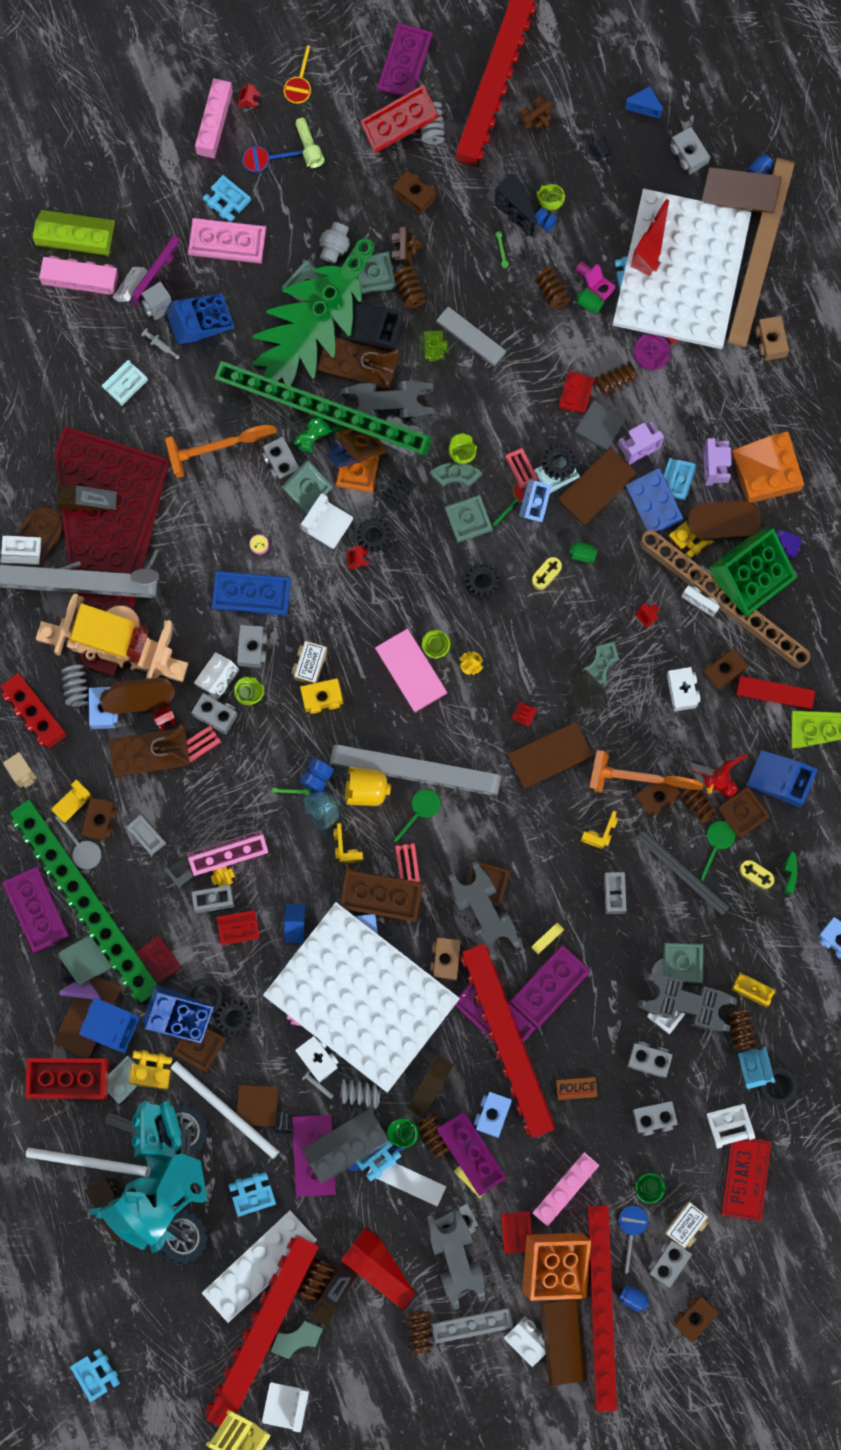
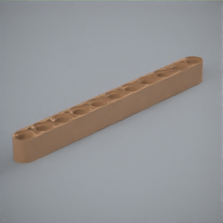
M778 157L776 159L772 175L781 176L782 181L775 213L762 212L727 342L729 344L746 347L792 176L794 161Z
M654 531L644 533L640 540V545L648 554L688 585L698 588L703 596L713 598L717 605L720 606V610L792 666L801 668L809 662L810 653L806 648L757 610H754L748 616L737 614L735 611L737 606L730 598L729 603L721 601L720 596L727 595L717 585L712 575ZM651 537L654 540V544H647L645 538ZM660 550H668L669 556H662ZM675 561H682L684 568H678L675 565ZM696 572L699 575V579H692L690 573ZM705 585H713L714 591H707ZM751 619L758 620L759 626H752ZM767 630L774 633L773 639L766 636ZM786 642L789 645V650H783L781 643ZM796 654L803 655L804 662H799L796 659Z

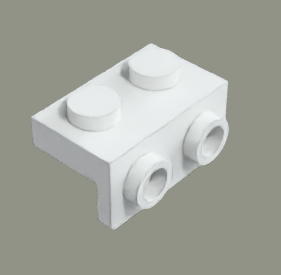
M215 652L194 684L220 698L238 673L239 668L231 660Z
M526 1316L504 1337L532 1367L546 1354L543 1333Z

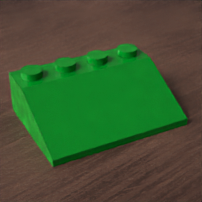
M774 528L758 530L709 567L717 585L745 616L751 614L797 578Z

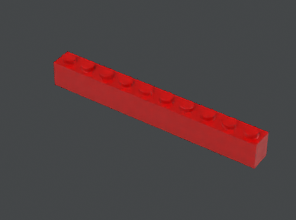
M510 0L456 151V160L477 166L478 161L483 159L485 150L482 149L484 144L489 142L491 136L489 133L490 127L494 128L496 122L495 113L501 109L502 101L500 99L507 92V79H511L513 75V62L517 63L520 52L517 51L519 46L522 47L524 44V31L529 30L531 20H529L530 14L534 15L537 4L534 3V0Z
M484 943L463 951V956H461L464 967H468L470 972L468 975L471 986L475 985L477 990L475 997L478 1004L483 1006L482 1016L485 1023L489 1022L491 1040L496 1041L498 1046L496 1049L499 1060L503 1059L505 1065L503 1072L506 1079L510 1078L512 1083L510 1090L513 1097L518 1099L517 1109L520 1116L524 1115L526 1133L531 1134L532 1138L555 1130V1124L487 944Z
M587 1206L588 1238L591 1240L589 1271L595 1410L597 1412L617 1411L608 1206Z
M298 1234L294 1238L291 1237L286 1246L288 1251L285 1256H281L277 1264L279 1266L277 1274H272L268 1282L271 1286L268 1292H263L259 1301L261 1306L258 1311L255 1310L250 1319L252 1324L249 1329L246 1328L241 1337L243 1342L240 1347H236L232 1355L234 1361L231 1366L227 1365L223 1373L225 1379L222 1384L219 1383L214 1391L216 1397L213 1403L209 1402L204 1412L207 1414L206 1420L219 1427L228 1415V1410L237 1414L319 1248L318 1244Z

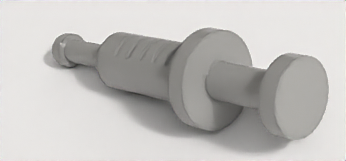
M148 328L143 331L141 336H147L152 340V346L155 344L165 353H170L175 359H179L180 356L171 351V347L160 340L158 334L154 337L148 332Z

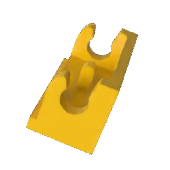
M740 972L731 989L764 1007L770 1005L771 998L775 994V989Z

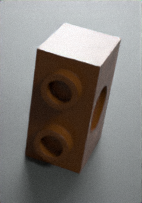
M407 170L393 186V194L420 215L435 200L434 188L429 184L425 185L420 181L418 175ZM413 189H417L420 191L417 194L411 193Z
M735 648L731 651L727 649L719 655L720 659L717 662L711 661L704 667L705 671L702 675L715 692H718L748 668V665ZM726 665L729 672H721L719 666Z
M653 783L636 794L634 798L647 817L651 814L654 817L663 811L662 807L666 804L671 806L679 801L677 797L681 793L676 786L667 783ZM661 793L664 800L661 802L656 801L654 794Z
M90 797L81 835L84 838L106 842L107 838H110L112 834L111 820L115 819L117 813L115 804L110 801ZM98 816L105 817V822L101 825L95 823Z
M694 1296L687 1304L689 1308L684 1313L682 1311L679 1312L673 1319L675 1321L673 1326L691 1343L697 1339L719 1314L702 1296L698 1298ZM693 1312H697L700 1317L699 1321L695 1324H692L689 1320V1316Z

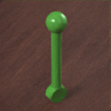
M497 231L495 233V236L498 238V243L500 247L502 257L501 266L502 268L506 269L509 266L508 261H506L505 253L501 239L502 232Z
M271 788L270 791L272 793H299L306 796L311 794L309 788L304 790Z

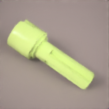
M304 118L297 119L295 124L305 148L302 153L307 167H319L324 163L321 149L314 144L306 120Z

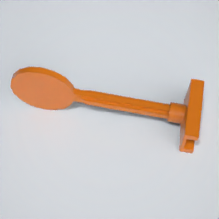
M261 425L247 429L237 437H229L198 447L181 450L178 449L177 443L172 436L165 438L173 472L177 478L184 477L182 461L188 460L189 457L232 446L238 442L250 443L267 439L276 433V427L273 425Z
M597 750L590 782V788L594 789L595 792H603L605 778H621L657 784L667 783L672 786L693 790L703 789V783L685 777L667 776L664 778L659 775L616 770L613 767H607L609 755L605 751Z

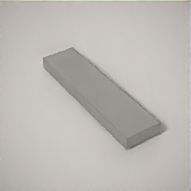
M447 307L436 320L439 325L494 367L506 354V350L450 307Z
M505 1308L431 1323L436 1344L511 1329L513 1324L510 1309Z

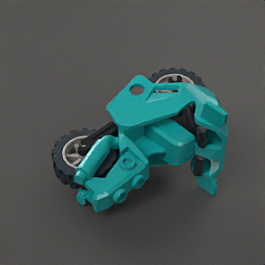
M143 1101L138 1104L132 1119V1126L135 1127L132 1146L135 1147L134 1158L145 1160L147 1167L150 1168V1174L148 1177L142 1176L129 1182L121 1197L109 1199L107 1206L89 1210V1215L103 1218L107 1225L127 1243L141 1250H144L147 1244H149L151 1252L158 1251V1256L160 1258L163 1257L166 1263L182 1266L195 1261L203 1254L202 1251L205 1250V1242L208 1239L205 1231H207L206 1227L202 1225L203 1221L197 1218L195 1213L182 1210L190 1201L203 1203L207 1200L201 1161L190 1157L201 1150L202 1145L205 1144V1136L208 1133L205 1128L207 1124L202 1119V1114L195 1111L196 1108L188 1107L187 1104L171 1106L170 1101H166L160 1105L149 1104V1101ZM194 1183L198 1184L199 1187H200V1193H199V1194H198V1188H197V1186H196ZM185 1242L191 1243L189 1249H187ZM179 1244L181 1245L183 1252L177 1251Z

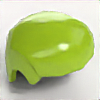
M555 184L542 185L539 192L537 191L536 193L539 205L549 211L557 210L565 201L563 189Z
M464 433L456 434L451 438L448 453L454 462L466 464L475 458L477 446L474 445L470 435Z
M429 631L422 639L423 651L431 658L438 659L444 657L450 650V638L443 631Z
M243 677L234 686V696L243 705L251 706L256 704L264 695L263 684H260L254 677Z

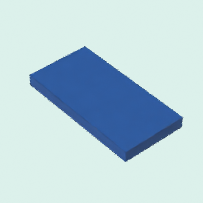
M215 571L211 608L287 616L291 577Z

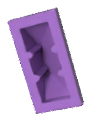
M75 981L60 991V995L63 997L93 1000L95 997L101 1000V996L89 981L80 987Z

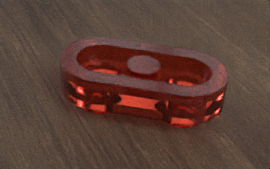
M144 625L135 627L132 634L134 640L132 645H129L126 654L129 661L134 663L139 661L149 627Z

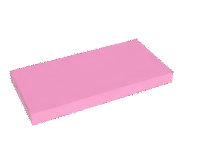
M193 218L188 255L262 263L266 226Z
M408 629L375 647V650L414 713L447 694V691Z

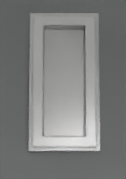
M141 814L126 826L151 856L166 844Z

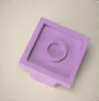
M651 421L648 423V426L642 423L630 430L628 434L631 438L626 442L623 437L620 438L618 446L625 455L626 463L631 465L661 448L664 436L661 431L658 432Z
M708 438L703 449L705 486L713 485V483H728L731 474H727V467H730L732 464L729 441H715V438Z

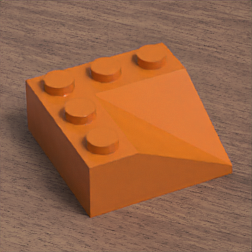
M789 432L772 435L731 451L747 502L754 503L802 489L804 482Z
M583 1233L527 1235L522 1293L530 1301L585 1299L587 1296L591 1240Z

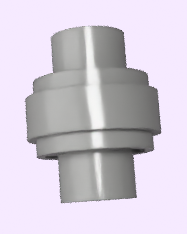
M333 222L331 230H325L319 240V246L323 249L320 255L321 259L330 263H336L338 255L343 256L344 253H347L350 245L349 238L346 237L349 230L347 226Z

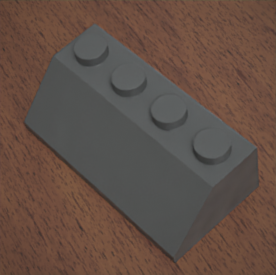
M368 1109L303 1148L302 1151L318 1180L323 1184L390 1142L373 1113Z

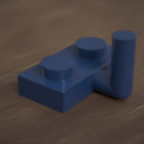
M337 439L334 440L327 456L337 469L359 463L351 457Z

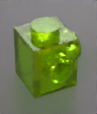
M424 331L425 359L438 361L440 358H444V352H447V341H443V331Z

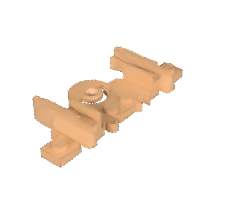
M78 594L72 596L67 608L66 618H62L60 626L41 621L36 641L55 646L54 653L60 656L65 638L69 639L67 647L81 654L86 652V658L89 661L95 660L97 654L100 659L117 663L121 668H123L126 662H130L132 664L131 671L138 669L147 672L146 679L159 678L161 675L162 677L180 682L184 680L188 663L171 658L172 649L168 648V644L171 640L173 624L169 620H164V629L159 642L150 640L147 634L139 632V618L131 608L127 606L110 608L107 611L108 613L135 621L125 658L70 641L79 606L85 600L84 597L78 596Z

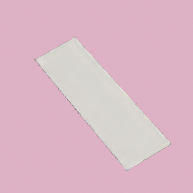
M380 1156L373 1163L378 1166L385 1158ZM399 1164L390 1165L382 1172L383 1175L379 1178L376 1177V1179L437 1207L446 1189V1186Z

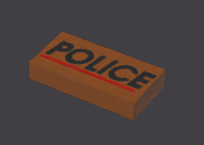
M596 1077L556 1080L558 1100L597 1097Z

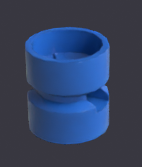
M312 758L307 767L309 772L304 773L299 782L305 787L321 794L326 785L324 780L330 779L334 769L326 763Z

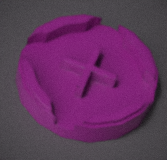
M645 334L634 345V360L645 370L654 371L661 369L666 365L670 357L669 343L662 336Z

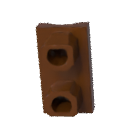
M539 96L532 102L533 107L536 109L535 111L531 112L527 107H524L519 112L525 130H528L533 125L536 129L540 126L544 129L549 127L548 120L551 119L549 113L552 111V103L550 100L546 102Z
M400 227V232L392 233L393 244L400 245V249L392 250V259L395 262L412 265V255H416V250L422 247V243L417 241V236L407 231L406 227Z

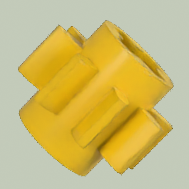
M468 651L459 658L462 661L460 668L467 675L471 673L472 675L478 674L483 668L480 665L483 659L477 652Z
M227 866L212 870L214 875L210 877L213 885L218 884L219 887L233 883L231 878L235 877L232 868L227 869Z

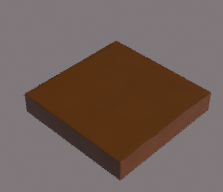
M351 428L337 431L335 434L336 439L356 462L385 454L387 450L378 438Z
M748 786L716 808L738 839H741L771 817Z
M478 862L490 877L497 891L489 896L494 907L500 908L510 870ZM473 865L471 866L466 885L472 884L476 879Z
M206 1028L202 1043L181 1038L173 1054L207 1073L226 1038Z
M239 1085L237 1114L250 1126L274 1127L277 1119L279 1087Z

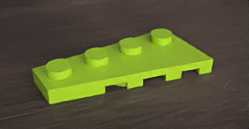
M791 712V750L841 740V713Z

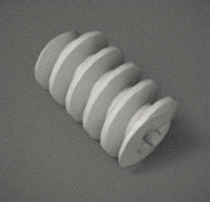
M433 102L439 118L421 128V138L426 144L436 145L445 140V138L441 137L444 135V131L441 130L444 128V125L440 123L443 121V117L440 116L442 115V110H440L442 104L439 102Z
M73 665L61 670V674L64 675L62 682L66 683L63 685V689L67 690L64 693V696L67 698L65 700L66 705L72 707L89 705L88 701H84L85 698L89 697V694H83V691L87 690L88 687L82 686L87 680L81 679V676L86 675V672L80 671V669L85 667L84 665Z
M345 1079L342 1080L340 1098H342L343 1104H346L348 1099H350V1104L354 1105L357 1100L358 1106L361 1107L365 1101L367 1108L373 1103L374 1109H377L380 1101L381 1087L378 1090L377 1084L374 1083L372 1088H370L369 1082H366L364 1087H362L361 1081H358L357 1085L354 1086L353 1080H350L349 1084L346 1085Z

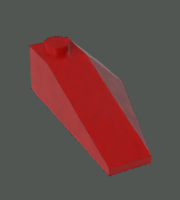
M668 199L662 204L654 221L650 223L647 233L643 234L633 253L630 267L648 276H651L653 271L657 272L661 265L659 258L669 206Z
M365 1228L342 1257L341 1261L404 1310L415 1296V1292L383 1242Z

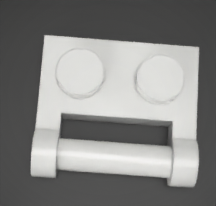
M745 1104L707 1114L717 1149L722 1148L725 1144L740 1140L755 1139ZM745 1126L746 1131L720 1138V1132Z

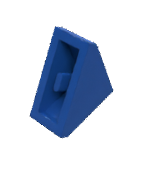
M648 87L627 98L625 109L660 119L663 107L651 87Z
M286 904L284 921L285 943H304L306 905Z

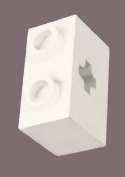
M691 667L668 671L667 679L673 711L696 708L698 702H700L699 691L695 690L694 685L697 683L696 673L692 672ZM682 685H684L686 689L688 688L686 693H684V690H680Z
M313 1036L295 1051L320 1083L338 1069L336 1064L339 1062L332 1053L328 1055L324 1050L327 1046ZM316 1053H317L318 1055L323 1054V1057H322V1061H323V1062H321V1063H319L318 1061L314 1062V1061H313V1060H315V1056H314V1055H315Z

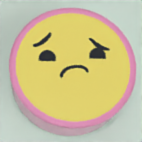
M255 535L251 538L250 549L253 553L261 555L268 550L269 543L265 536Z

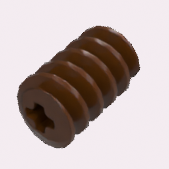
M415 266L404 267L394 275L401 299L404 301L403 305L408 309L416 308L426 302V300H421L425 293H419L423 289L422 286H416L420 283L419 279H414L418 274L416 272L412 273L415 270Z
M550 266L541 271L534 281L536 284H539L538 288L542 290V295L545 297L546 302L549 303L550 309H557L565 306L571 300V297L565 298L568 292H561L565 286H558L561 279H554L558 274L557 272L551 274L554 267Z
M630 361L627 362V365L621 364L620 368L615 367L613 371L608 370L607 375L602 373L600 378L595 376V382L599 390L607 397H609V390L614 394L616 393L615 387H618L621 391L623 390L622 384L629 387L630 380L633 384H636V372Z
M685 789L680 799L687 798L685 806L692 804L689 811H697L694 818L701 817L698 822L699 824L707 823L720 813H714L716 805L709 806L712 799L705 801L707 793L700 794L701 790Z
M751 1010L728 1014V1018L734 1019L729 1022V1025L735 1027L730 1033L737 1035L732 1038V1041L738 1042L733 1046V1049L739 1050V1052L758 1049V1047L752 1046L757 1039L751 1038L756 1031L749 1029L754 1026V1023L748 1022V1020L753 1018L752 1015L747 1014Z
M432 1114L415 1123H422L418 1130L426 1131L422 1138H429L425 1144L433 1145L429 1152H436L433 1159L450 1151L437 1131V1128L443 1124L442 1121L436 1122L439 1114Z
M316 1257L314 1258L317 1262H311L313 1269L307 1270L310 1276H304L303 1278L306 1284L301 1283L302 1291L296 1292V1294L311 1302L313 1300L319 1301L320 1298L316 1293H323L320 1286L327 1285L324 1278H331L327 1271L334 1272L335 1270L331 1265Z
M431 1311L410 1312L411 1316L407 1317L406 1320L411 1321L412 1324L408 1325L407 1329H411L413 1332L409 1333L408 1337L414 1338V1340L408 1342V1345L414 1346V1349L409 1350V1353L432 1352L428 1349L434 1347V1344L428 1343V1341L433 1339V1336L427 1334L432 1331V1327L426 1326L431 1323V1319L426 1318V1316L431 1314Z

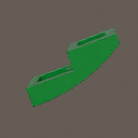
M792 851L789 853L782 871L789 874L783 892L788 895L793 894L797 880L796 854Z

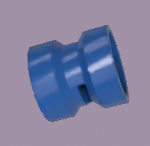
M541 207L535 215L538 225H541L546 232L551 231L558 219V216L548 213V210L544 207Z

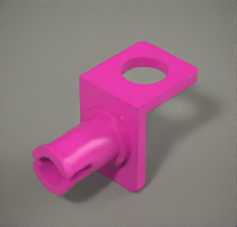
M581 262L576 267V272L585 277L588 289L601 296L602 300H605L616 289L615 285L603 277L600 265L596 264L591 269L584 262ZM601 285L609 287L604 293L599 292L598 288Z

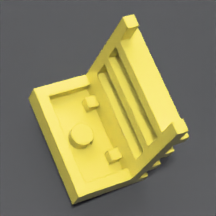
M228 1410V1415L216 1434L206 1444V1446L213 1450H262L271 1435L253 1421Z

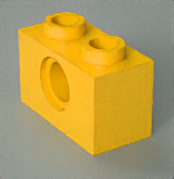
M338 678L300 687L305 711L310 712V714L319 713L323 708H329V710L337 709L343 704ZM320 693H325L328 697L325 701H319L317 696Z

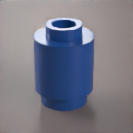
M762 154L749 166L747 172L768 174L772 169L773 161L767 155Z
M627 1285L624 1286L618 1298L622 1301V1304L638 1313L640 1310L645 1311L650 1301L647 1299L648 1294Z

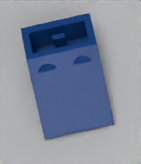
M223 294L173 301L166 310L177 344L196 342L235 327Z
M761 750L747 786L800 808L805 802L818 769L802 762Z
M155 985L143 1018V1024L145 1029L202 1043L214 1007L175 990Z
M94 997L88 1007L87 1016L81 1024L79 1035L125 1054L140 1017Z

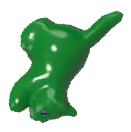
M315 416L308 421L306 431H302L293 444L298 445L300 451L312 453L314 441L328 434L344 430L346 427H330L323 418Z

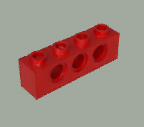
M19 673L0 686L3 690L1 693L7 703L11 700L15 705L12 709L18 717L23 716L26 722H24V725L30 732L35 731L38 735L35 739L41 747L46 745L50 749L67 736ZM18 694H25L23 701H16ZM36 708V714L28 716L27 712L29 709ZM47 723L48 728L45 731H39L40 724Z

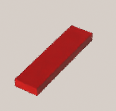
M744 676L739 677L736 696L812 710L815 690Z

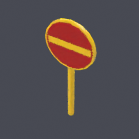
M309 45L306 47L299 77L289 79L284 86L285 97L292 103L300 104L305 102L311 94L310 84L303 78L310 49Z

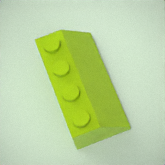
M41 210L35 222L33 240L35 245L40 247L109 256L115 221Z

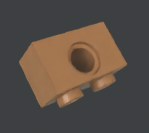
M782 316L760 319L755 327V333L757 338L760 337L759 351L764 356V360L787 357L789 348ZM767 336H773L776 341H769Z
M437 938V943L433 942L432 954H436L435 962H431L430 973L434 974V979L457 980L461 940ZM441 955H449L451 961L448 964H442L439 960Z

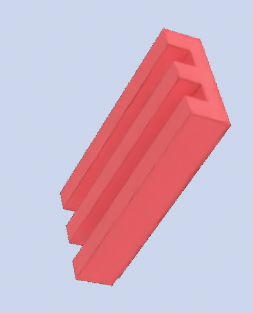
M523 448L505 455V459L520 488L524 489L528 484L529 478L517 456L518 454H520L532 477L530 480H539ZM511 457L514 458V460H515V462H516V464H517V466H518V468H519V470H520V472H521V474H522V476H523L525 482H523V480H522V478H521V476H520V474H519V472H518V470H517L515 464L513 463Z
M211 726L187 740V745L189 746L207 733H211L190 747L188 753H191L212 738L215 739V741L190 756V762L221 743Z
M415 844L395 846L400 879H404L400 850H404L408 880L420 882ZM408 849L412 851L415 879L411 877Z

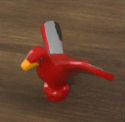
M743 754L734 760L724 761L717 769H712L697 761H692L690 767L693 772L705 777L704 784L708 794L715 790L720 791L727 797H731L737 792L738 787L734 780L729 779L730 769L748 757V755Z

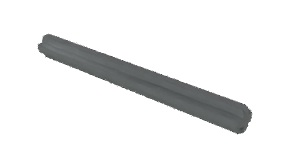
M646 831L641 832L638 840L722 915L729 909L726 903Z

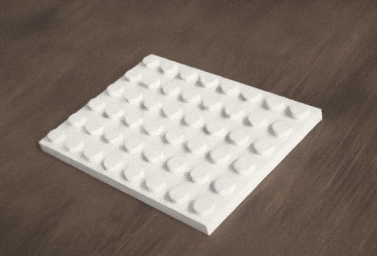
M643 189L613 326L722 349L751 212ZM668 199L669 206L659 258L661 265L657 272L653 271L652 275L648 276L630 267L633 253L643 234L647 233L650 223L654 221L662 204Z
M338 903L332 906L263 995L387 1093L460 999Z

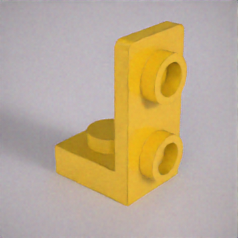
M77 780L71 784L73 789L52 808V811L64 823L88 802L90 797L92 798V795Z
M613 810L603 838H600L596 832L588 831L587 833L584 831L581 842L601 850L604 845L608 846L612 835H609L611 827L615 829L618 817H616L617 811Z
M337 823V828H334V840H338L339 847L335 848L336 859H340V864L363 862V852H359L358 849L347 850V853H343L341 823Z

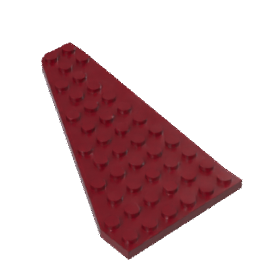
M64 426L54 452L58 485L83 486L117 492L116 511L61 510L68 565L81 562V566L70 570L132 574L136 570L143 569L165 478L171 464L170 459ZM72 592V596L78 594V596L84 597L85 600L82 604L105 612L115 606H127L133 610L136 597ZM86 652L80 653L81 660L87 668L115 677L119 664L102 660L97 654L95 660L89 661L86 658Z

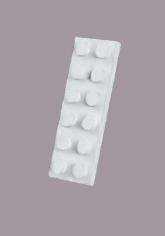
M291 1210L202 1292L205 1298L228 1323L269 1285L268 1282L272 1274H277L279 1269L277 1264L281 1256H285L288 1251L286 1246L291 1237L294 1238L298 1234L312 1242L317 1240Z

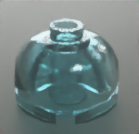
M316 791L304 798L305 811L307 814L311 812L315 818L311 821L317 828L324 831L336 823L340 814V802L336 796H332L325 791Z

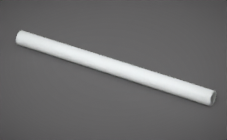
M178 1061L172 1065L171 1069L272 1159L278 1155L279 1151Z
M27 1148L26 1157L144 1177H148L150 1174V1168L146 1166L35 1148Z

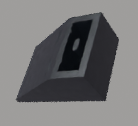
M510 173L495 189V206L500 211L504 210L513 223H518L527 236L530 235L535 238L538 223L525 185Z
M353 304L351 336H347L342 329L339 338L383 351L394 352L403 323V312L387 307Z

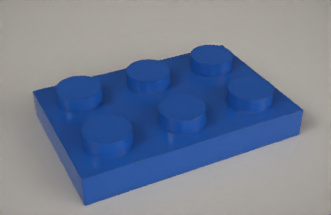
M660 468L626 485L647 531L658 533L684 520Z

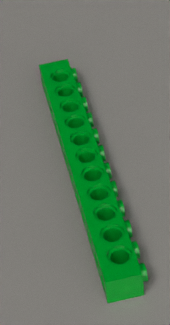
M220 361L214 378L425 456L433 439L424 434Z
M30 800L26 801L10 812L13 817L10 819L16 829L20 827L24 832L21 835L27 845L31 843L35 848L32 852L38 860L42 859L45 865L43 868L49 876L53 874L56 879L54 884L59 891L64 890L67 895L65 900L69 906H75L78 911L75 914L80 922H86L89 927L86 930L91 938H97L100 943L97 945L103 955L107 953L111 958L108 962L114 971L118 969L122 974L119 977L125 987L127 985L131 987L133 991L130 994L136 1003L138 1001L142 1004L146 1003L151 998L154 986L159 985ZM28 820L35 821V825L31 829L25 827ZM44 835L46 837L45 842L40 845L37 844V837ZM50 851H56L57 855L53 860L47 859V854ZM67 867V873L64 876H59V868ZM72 882H77L78 889L74 892L69 891V885ZM88 898V906L80 907V900ZM99 914V922L91 923V916ZM109 929L111 936L108 939H102L101 933ZM116 945L122 947V952L119 955H113L112 949ZM127 961L133 962V968L130 971L123 969V965ZM137 977L144 978V984L141 987L134 985Z

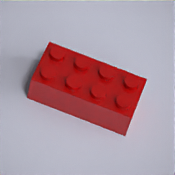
M27 1058L25 1098L108 1100L109 1060Z

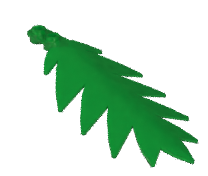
M360 239L342 267L324 266L314 269V272L327 275L326 277L299 282L282 290L285 293L309 302L279 306L266 311L268 314L293 322V324L271 328L252 336L254 339L281 344L263 353L252 362L254 366L267 367L264 377L275 381L283 378L284 383L291 386L296 377L299 359L301 358L311 378L314 379L317 368L316 339L332 358L335 357L336 343L333 319L347 336H351L353 324L352 293L358 302L362 301V290L357 276L374 251V244L370 239ZM364 245H368L367 251H363L362 247ZM355 260L358 261L357 267H353L352 265L353 261Z

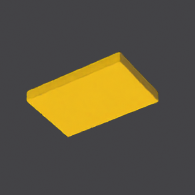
M81 603L70 641L125 658L135 621Z

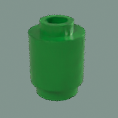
M588 288L585 290L581 289L576 297L578 305L596 314L605 302L601 299V296Z
M576 541V544L571 545L569 555H573L572 559L577 561L594 563L598 548L591 544Z

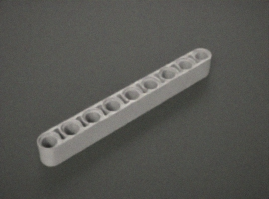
M0 565L1 588L145 598L156 597L157 582L150 585H137L130 580L131 574Z
M333 745L330 765L349 769L352 766L382 771L385 776L494 796L498 795L501 776L494 773L341 745Z

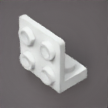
M321 493L301 523V528L307 534L334 549L353 521V517L329 503L328 497Z
M701 566V568H703L706 572L712 575L709 569L705 568L704 566ZM696 573L693 579L698 580L699 575ZM688 585L681 597L713 617L720 607L717 605V602L711 597L706 598L703 596L698 588ZM705 585L707 591H714L713 585ZM720 596L721 601L723 602L727 596Z
M270 1383L262 1423L301 1432L309 1390Z

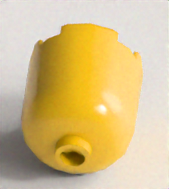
M349 767L350 781H346L345 789L346 805L378 806L384 802L386 795H390L391 784L387 783V778L382 771Z

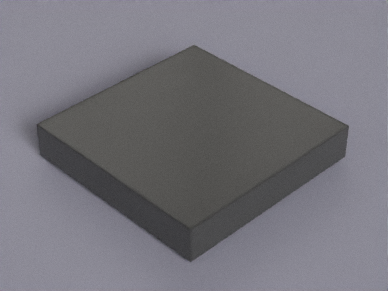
M593 401L575 430V434L607 451L625 423L626 418Z

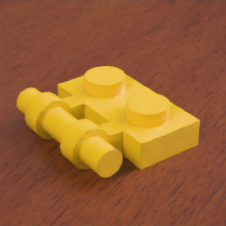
M687 521L668 536L680 551L687 546L689 551L685 555L690 559L693 556H698L704 547L710 546L714 542V540H701L695 545L692 541L697 536L689 531Z
M134 1050L132 1058L139 1059V1063H132L130 1065L128 1084L164 1091L168 1090L170 1070L163 1069V1064L171 1065L172 1057L165 1056L163 1053H158L157 1055L148 1053L146 1050H141V1052ZM146 1061L156 1062V1066H146Z

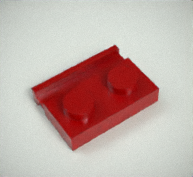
M568 371L559 408L580 412L585 415L594 377L590 378L586 377V375Z
M255 910L217 917L221 945L260 939Z
M530 1211L502 1213L504 1254L524 1253L526 1249V1236L532 1235Z

